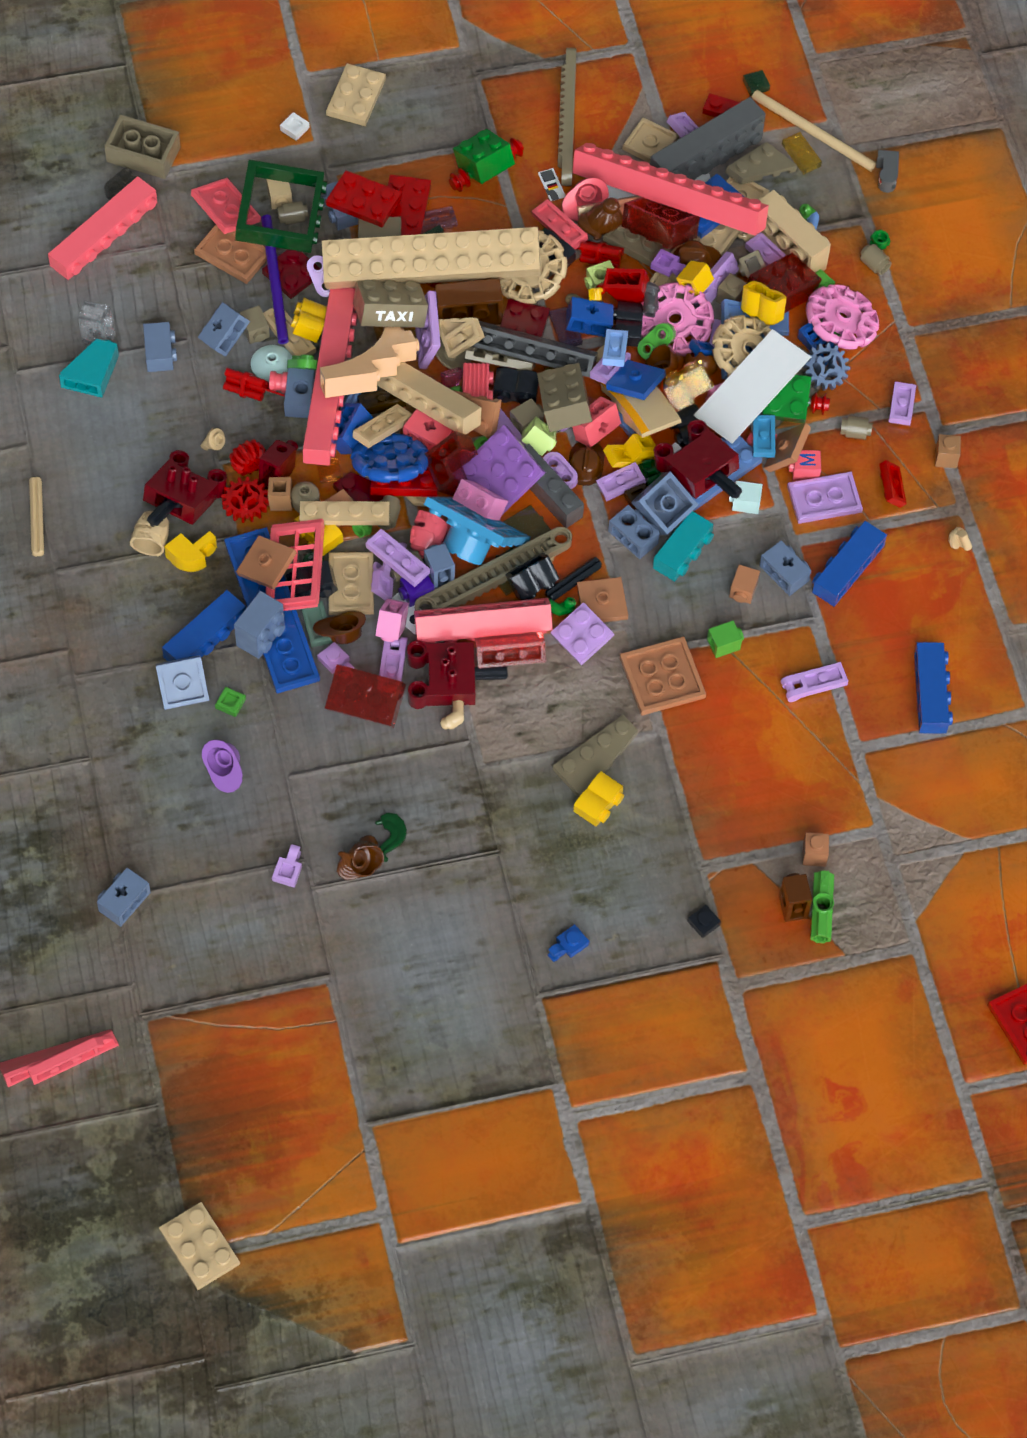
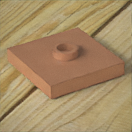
M804 423L779 433L775 441V458L768 457L764 469L768 472H773L797 462L811 427Z
M258 535L236 573L240 577L275 590L297 552L293 548Z
M621 577L577 582L580 605L584 602L603 623L628 620V610Z

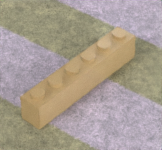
M400 362V366H397V375L380 377V381L377 382V386L461 436L466 435L481 425L482 407L405 362Z

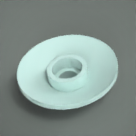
M267 345L261 347L251 358V370L256 377L269 381L271 371H276L279 374L288 372L287 360L292 359V355L282 346Z

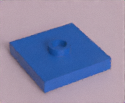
M627 360L624 363V367H620L606 383V390L645 400L664 379L666 373L664 369Z

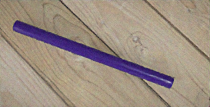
M263 215L261 217L262 227L273 229L272 217L270 215ZM265 246L278 343L287 344L289 339L276 247Z

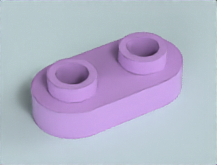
M319 255L313 256L308 260L307 270L317 293L322 297H329L330 289L324 290L322 288L324 283L323 257ZM320 262L322 268L315 270L313 267L314 263Z
M550 452L543 457L563 481L566 479L570 480L565 482L570 489L577 485V472L560 453Z

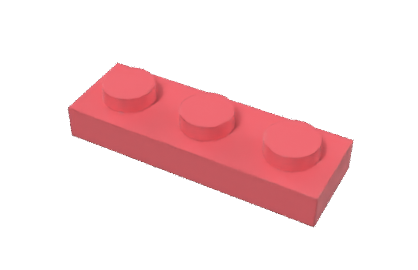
M548 199L532 210V215L545 228L555 233L560 240L567 242L574 250L580 246L581 242L588 240L587 233Z

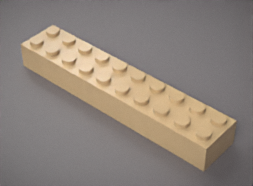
M538 227L322 241L323 275L326 289L355 288L356 281L364 280L379 282L387 280L395 282L414 281L421 284L484 280L487 278L541 276Z

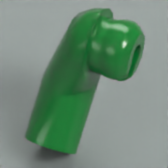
M567 597L562 603H556L549 599L551 613L557 616L570 614L576 609L574 598Z

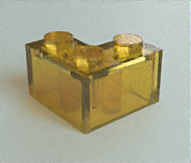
M696 360L691 361L684 366L685 369L679 372L674 370L665 376L663 390L676 412L695 403V397L714 388V382L702 360L698 362Z

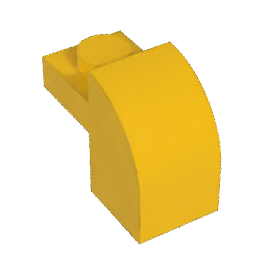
M632 434L624 445H607L603 451L612 468H623L634 462L639 465L642 461L652 459L656 445L650 435L642 438L639 434Z
M209 531L192 544L180 533L164 546L166 558L182 571L196 572L206 567L205 557L211 556L217 548L216 536Z

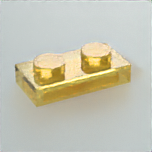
M801 132L782 140V146L803 175L821 167L822 161Z

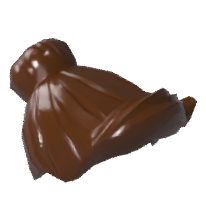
M611 197L592 207L589 212L582 213L578 219V226L584 232L594 237V240L600 239L603 234L615 231L620 227L624 219L619 209L618 200Z
M662 344L651 352L645 364L664 369L666 373L662 380L664 381L676 371L681 370L685 361L683 355L678 352L675 353L670 347Z
M372 835L363 836L348 852L340 851L338 855L341 859L338 862L336 872L345 880H355L360 877L370 876L380 868L384 862V854L378 846L375 837Z

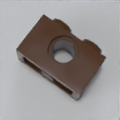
M792 873L783 877L779 900L785 922L808 918L812 895L806 874Z

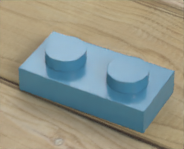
M758 415L753 421V457L775 458V415Z

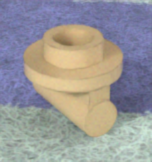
M211 428L202 442L201 448L204 450L222 449L225 444L223 431L218 428Z
M956 527L950 532L948 540L951 548L958 549L962 547L966 551L972 549L968 534L963 528Z

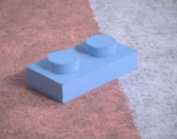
M606 330L602 365L624 367L628 331Z

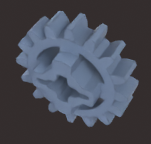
M827 343L824 348L822 344H818L817 350L815 348L809 350L811 358L803 366L807 368L803 375L812 377L811 382H815L814 388L821 385L822 391H825L828 386L831 390H834L836 385L840 386L843 384L842 379L848 378L845 372L849 371L850 367L845 366V363L849 361V358L842 357L845 351L839 353L837 345L832 349L830 343ZM819 354H827V356H825V357H822V356H819V357H818L817 355H819ZM829 360V362H828V364H827V365H828V366H827V369H828V370L824 373V371H825V369H824V368H825V365H824V364ZM829 376L831 378L835 377V379L825 380V378Z

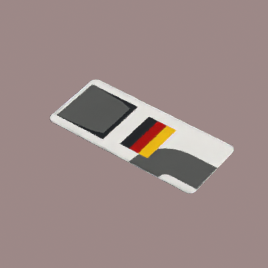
M553 168L538 172L550 201L562 199L566 196Z

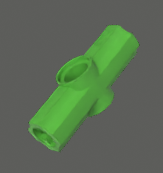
M829 871L814 872L810 940L815 941V943L824 944L831 942L834 874ZM817 905H825L827 909H820Z

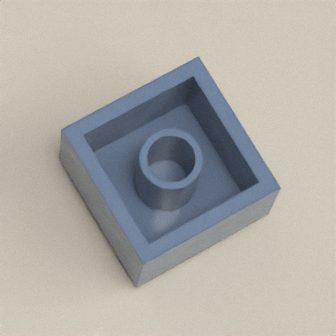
M671 471L662 473L631 502L649 524L652 523L658 528L660 535H667L699 505Z
M260 591L234 624L236 646L258 659L263 653H268L272 647L273 640L277 636L280 637L285 630L283 604Z

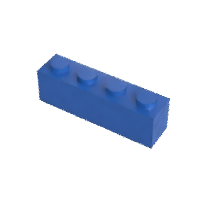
M864 521L860 527L856 526L849 541H844L840 545L835 558L831 556L825 565V570L822 573L818 572L812 581L814 584L812 593L833 607L836 606L885 546L887 534L867 521Z
M226 590L162 647L164 659L173 661L200 655L202 658L204 655L210 654L217 643L228 638L230 632L234 629L235 622L246 610V606Z
M916 643L914 663L919 733L946 734L948 726L953 723V713L948 709V705H951V691H947V685L950 683V672L946 671L945 666L948 665L949 655L948 651H944V643Z

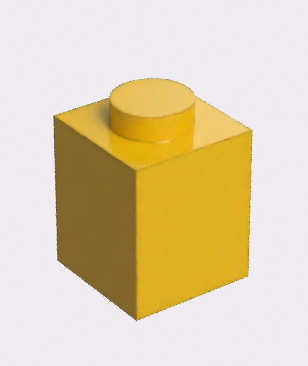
M690 261L676 279L680 285H692L694 291L689 290V293H695L694 296H697L700 291L704 293L714 280V277L707 263Z

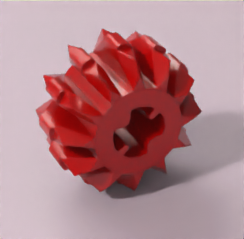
M255 439L251 441L246 440L243 444H239L237 448H234L233 452L229 455L232 468L242 476L246 474L251 475L254 471L258 472L260 458L266 452V449Z

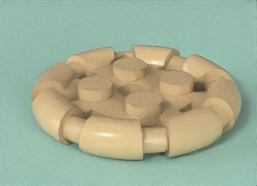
M538 230L539 243H544L542 248H540L541 276L500 278L502 294L507 299L512 298L522 303L537 304V301L547 300L561 287L559 284L562 279H565L567 273V257H564V248L551 234L548 236L544 234V231ZM554 254L556 259L551 261L549 256ZM550 272L555 274L552 281L547 279ZM516 285L521 286L519 292L515 291ZM532 288H540V291L533 293Z
M737 315L726 319L724 324H720L717 327L712 338V344L714 345L712 352L719 368H723L728 373L727 377L750 354L745 346H749L754 350L763 340L760 335L764 334L767 336L771 331L770 325L753 316L747 318L745 315Z

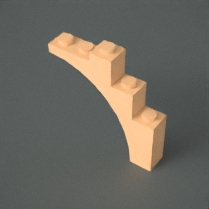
M383 327L384 331L381 338L363 354L335 365L320 367V387L325 398L377 391V382L380 381V377L397 375V366H400V362L416 360V351H419L420 348L418 338H414L411 330L404 331V328Z

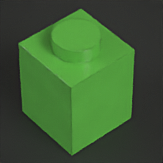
M734 621L708 629L707 641L715 658L741 650L744 636L740 627H736Z

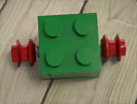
M488 129L482 130L470 139L462 141L453 148L459 169L457 170V175L454 173L450 174V186L453 190L462 192L463 186L467 188L471 186L472 178L483 184L515 165V155L523 156L524 147L522 143L515 138H511L510 143H508Z
M795 375L765 407L762 415H775V420L804 424L809 405L812 414L816 410H821L822 415H824V411H829L830 398H826V393L823 397H818L817 392H815L810 400L809 393L812 377Z

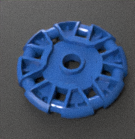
M393 433L392 436L386 437L370 448L358 443L352 451L351 463L363 477L368 476L372 481L382 483L398 481L400 483L417 478L418 474H423L429 467L431 458L428 448L421 441H414L410 436Z

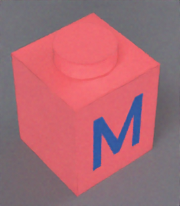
M801 451L797 462L788 465L789 472L793 474V480L820 477L821 451Z

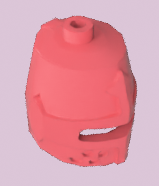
M419 510L415 518V526H412L410 533L411 548L414 551L417 550L421 558L424 559V550L432 545L442 544L450 525L442 518L430 512Z

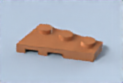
M454 391L482 407L481 425L474 430L489 439L497 431L502 400H491L485 396L475 397L471 396L470 393Z

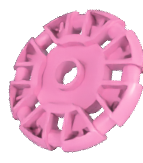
M672 282L658 286L660 289L658 299L662 296L666 299L661 303L658 301L659 309L654 318L643 315L641 337H645L658 324L669 323L675 328L676 337L673 341V346L669 345L668 347L675 353L678 352L683 356L687 353H693L688 347L690 342L687 343L685 338L691 334L695 340L705 342L708 340L712 332L711 324L714 323V311L711 302L705 299V294L701 291L696 297H694L695 293H689V290L694 291L690 284L686 286L680 285L679 282ZM678 293L684 294V300L676 298ZM698 303L700 306L695 309L692 304ZM679 314L681 320L678 323H672L669 321L670 316ZM697 320H702L703 325H697ZM663 330L660 332L662 338L666 337V333Z
M830 284L828 287H819L810 295L809 302L806 304L807 319L810 324H813V331L825 342L829 343L830 341L836 344L838 348L852 350L857 349L858 346L863 348L875 339L876 331L879 330V318L876 310H873L871 307L872 303L863 294L850 290L848 286ZM840 313L845 314L847 318L842 317Z

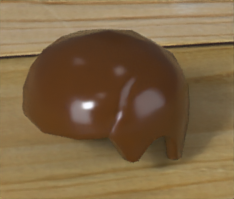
M699 352L696 357H692L691 353H687L684 357L686 370L692 377L707 378L718 370V365L712 355L705 356L702 352Z

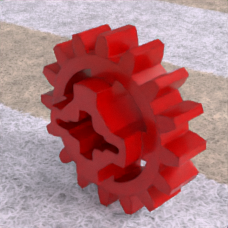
M239 477L237 479L238 483L230 481V488L224 487V494H221L222 508L226 510V515L231 516L233 514V521L241 518L242 523H245L246 519H249L251 523L254 522L255 516L261 519V512L267 513V506H269L268 490H265V484L258 485V479L251 482L249 477H246L245 481H242Z

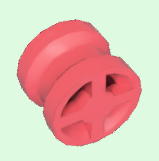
M271 371L269 389L281 391L285 394L288 372L279 374L276 371Z

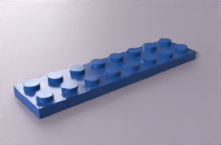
M267 527L224 539L246 607L250 605L260 591L266 594V586L240 577L236 571L258 535L270 540ZM284 575L279 582L286 581ZM288 586L275 588V600L290 598ZM296 610L284 611L285 630L280 637L277 636L273 640L272 647L268 653H263L276 694L320 681L317 667Z

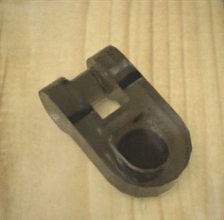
M127 168L122 169L105 184L104 191L107 199L111 200L137 176H133L132 172Z

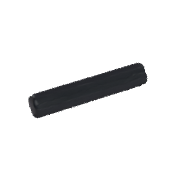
M593 557L557 582L552 588L545 591L546 597L555 601L575 587L577 582H582L601 569V561L597 557Z

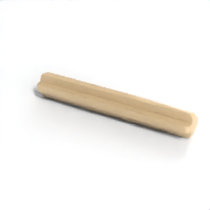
M31 477L29 479L31 552L33 556L37 557L44 555L42 481L40 477Z

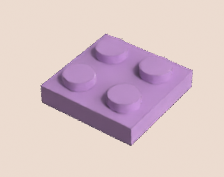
M584 602L550 632L581 666L614 636V633Z

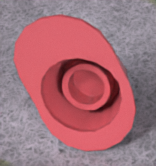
M597 178L579 181L564 197L562 203L564 214L571 220L578 221V206L603 202L608 198L609 192L606 183Z

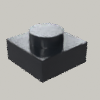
M707 905L688 917V923L702 938L721 925L720 919Z

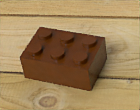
M487 278L478 281L466 280L458 283L446 282L435 285L438 319L473 317L478 318V321L493 325L501 324L503 296L500 278Z

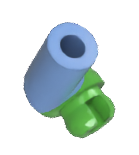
M808 204L801 205L799 209L801 216L807 222L812 223L817 230L819 214Z

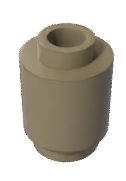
M302 201L285 203L277 207L280 224L305 222V217H309L307 204L303 205Z
M876 244L866 245L860 253V260L874 273L879 275L887 272L892 265L889 261L890 258Z
M842 417L840 434L846 435L845 437L866 440L867 436H871L873 423H869V418Z
M386 495L380 502L390 503L389 525H378V527L389 530L396 526L401 505L397 497Z

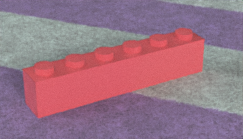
M137 176L48 253L50 267L67 280L79 274L86 264L94 261L101 251L109 248L117 237L122 236L132 224L137 223L147 211L152 210L158 203L156 190Z
M549 598L414 611L416 639L424 643H435L438 641L453 643L457 642L458 639L476 641L480 637L488 636L491 639L501 638L502 635L509 634L517 637L529 632L545 634L547 631L553 630Z

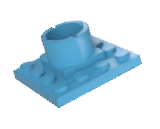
M427 497L424 503L425 506L430 508V513L438 517L443 515L448 518L446 523L451 526L443 541L451 554L456 553L457 557L476 565H482L491 545L497 548L499 546L512 547L513 545L519 547V545L529 542L531 538L500 520L484 518L453 500V497Z

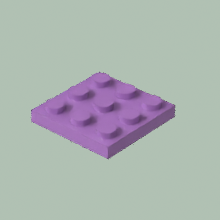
M506 425L498 429L458 469L465 480L474 481L506 499L508 503L503 514L546 473Z

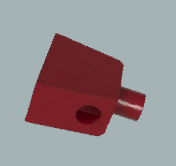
M276 440L260 458L258 485L264 483L265 489L268 490L269 477H289L295 468L296 450L298 449L296 442L287 440L285 443Z

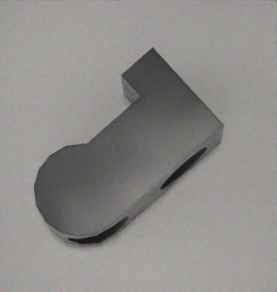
M878 150L876 168H882L878 180V188L882 192L890 193L896 187L899 151Z

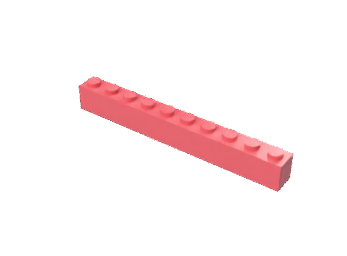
M585 143L575 149L572 172L585 178L601 179L606 185L754 236L766 228L769 205L761 203L758 199H749L743 197L740 193H731L725 191L722 187L710 186L705 184L704 181L689 179L684 174H675L669 172L666 168H657L651 166L648 162L633 160L627 155L621 156L612 150L598 148L592 143Z
M355 288L330 289L303 445V463L330 466L331 457L336 455L334 440H338L339 427H336V425L341 423L342 410H339V407L344 406V395L325 398L320 387V367L335 365L352 357V345H350V342H354L355 329H352V327L357 326L358 317L353 305Z

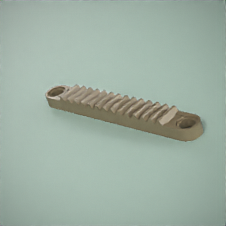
M566 47V62L561 65L558 167L562 169L561 186H572L576 48Z
M565 527L554 528L419 597L415 602V611L420 610L419 608L423 604L430 605L432 609L458 607L461 604L465 605L468 600L473 601L476 596L480 597L484 592L488 593L490 589H496L500 584L504 585L508 580L505 575L506 573L536 556V554L545 553L549 558H552L569 549L572 545L571 531ZM564 535L567 541L558 543L555 537Z

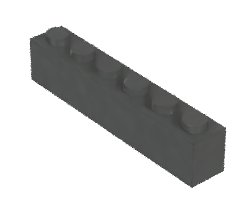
M479 321L485 338L474 344L473 347L552 368L580 363L582 374L586 377H590V371L595 367L598 352Z

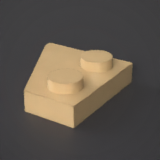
M478 318L438 319L440 337L449 358H455L485 338Z

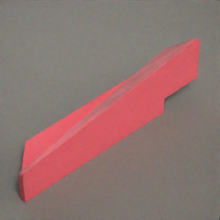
M107 1030L0 1062V1072L8 1087L29 1077L33 1084L36 1085L119 1046L112 1030Z

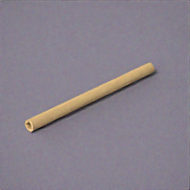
M759 90L753 93V100L870 172L874 170L876 162Z

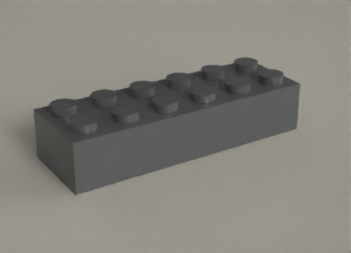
M749 97L653 154L650 158V165L657 168H666L669 172L684 174L687 178L695 180L702 174H708L719 164L726 163L734 155L741 154L749 146L758 144L763 136L766 113Z

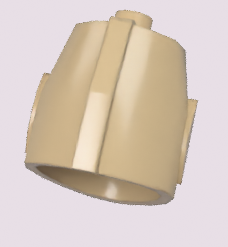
M146 511L135 524L130 539V546L142 554L158 557L164 552V546L168 540L169 520L166 517L158 526L152 527L147 518L153 511Z

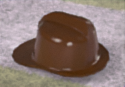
M689 240L683 243L682 246L673 252L674 255L680 257L679 263L687 265L690 261L707 263L710 270L722 257L720 252L714 247L703 245L696 240Z
M578 442L570 451L569 464L577 472L578 485L590 486L596 483V480L602 476L605 455L603 448L598 443L590 448Z
M348 611L317 621L313 626V630L318 635L330 637L336 644H350L361 637L362 626L365 624L366 617L362 612Z

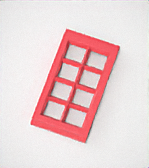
M323 519L272 525L270 540L279 543V536L295 534L294 547L290 548L295 549L297 554L293 559V564H290L287 568H293L292 581L279 582L276 586L291 585L290 598L277 599V601L283 604V611L318 607L324 540ZM315 532L314 544L298 546L299 534ZM314 549L313 561L297 563L298 551ZM313 566L312 578L296 580L297 568ZM311 583L310 596L295 597V585ZM266 587V594L275 598V590Z

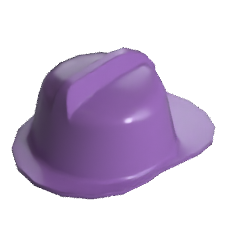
M211 740L206 743L202 749V759L212 782L220 791L226 793L234 792L240 787L243 777L239 764L240 754L237 748L221 740Z

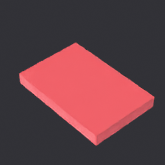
M228 178L191 189V196L223 234L236 231L242 194ZM251 204L247 225L259 223L261 220V216Z

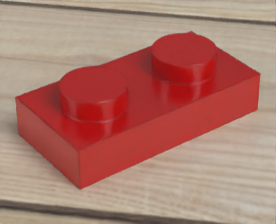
M709 93L702 114L717 117L741 102Z
M885 460L879 464L881 470L880 477L885 491L884 497L887 502L901 508L907 502L900 467Z

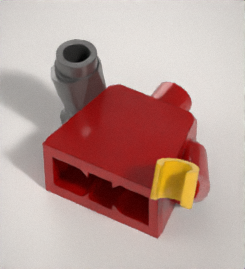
M607 268L604 281L598 284L596 288L588 289L589 301L602 300L601 295L607 292L617 301L644 302L643 315L647 317H655L659 309L658 292H660V289L656 284L650 282L645 269Z

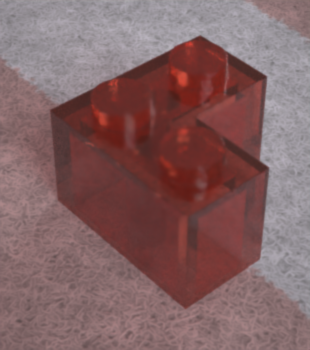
M454 431L425 453L428 459V469L438 492L454 496L461 479L468 480L462 466L478 455L470 436Z

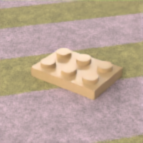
M347 63L326 110V116L366 126L386 80V74Z
M202 1202L159 1227V1231L197 1291L240 1265V1261Z

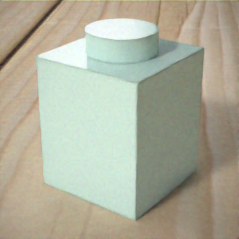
M736 481V484L742 489V493L737 499L729 497V502H733L732 511L758 514L763 484Z

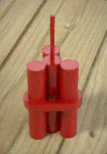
M587 240L586 242H581L580 248H576L581 250L580 262L593 265L610 260L614 268H620V261L624 255V248L607 245V242L603 241L597 243Z
M226 368L225 370L226 381L223 385L224 390L240 394L242 398L249 397L258 401L263 400L265 391L285 397V394L270 390L269 381L258 378L255 374L247 371L243 373L231 368Z

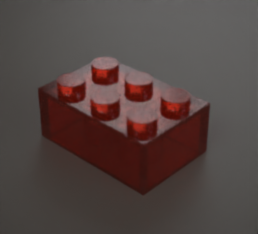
M639 197L624 203L621 227L628 229L633 234L646 237L648 241L657 242L666 249H673L678 245L697 238L700 217L644 197Z
M790 253L750 274L746 284L751 281H757L765 284L769 289L783 293L786 296L784 312L786 313L808 301L810 295L818 289L822 279L797 256Z
M337 664L325 709L394 728L406 684L402 681Z

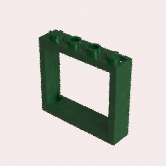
M249 160L236 225L235 241L311 253L312 245L317 244L319 234L315 232V228H320L322 215H318V210L323 211L324 198H321V193L326 194L327 181H323L324 172ZM255 177L315 187L307 234L247 225Z

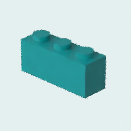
M692 511L655 555L653 569L674 582L679 576L683 577L689 569V563L692 560L696 561L701 554V548L704 545H708L713 539V523Z

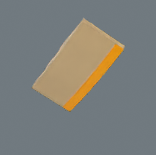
M601 383L602 391L611 398L612 402L616 403L618 411L623 416L624 423L642 438L682 423L673 406L657 386L645 400L606 390V385Z

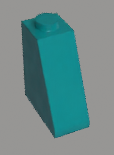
M100 339L93 341L60 372L61 388L103 398L119 357L117 343Z

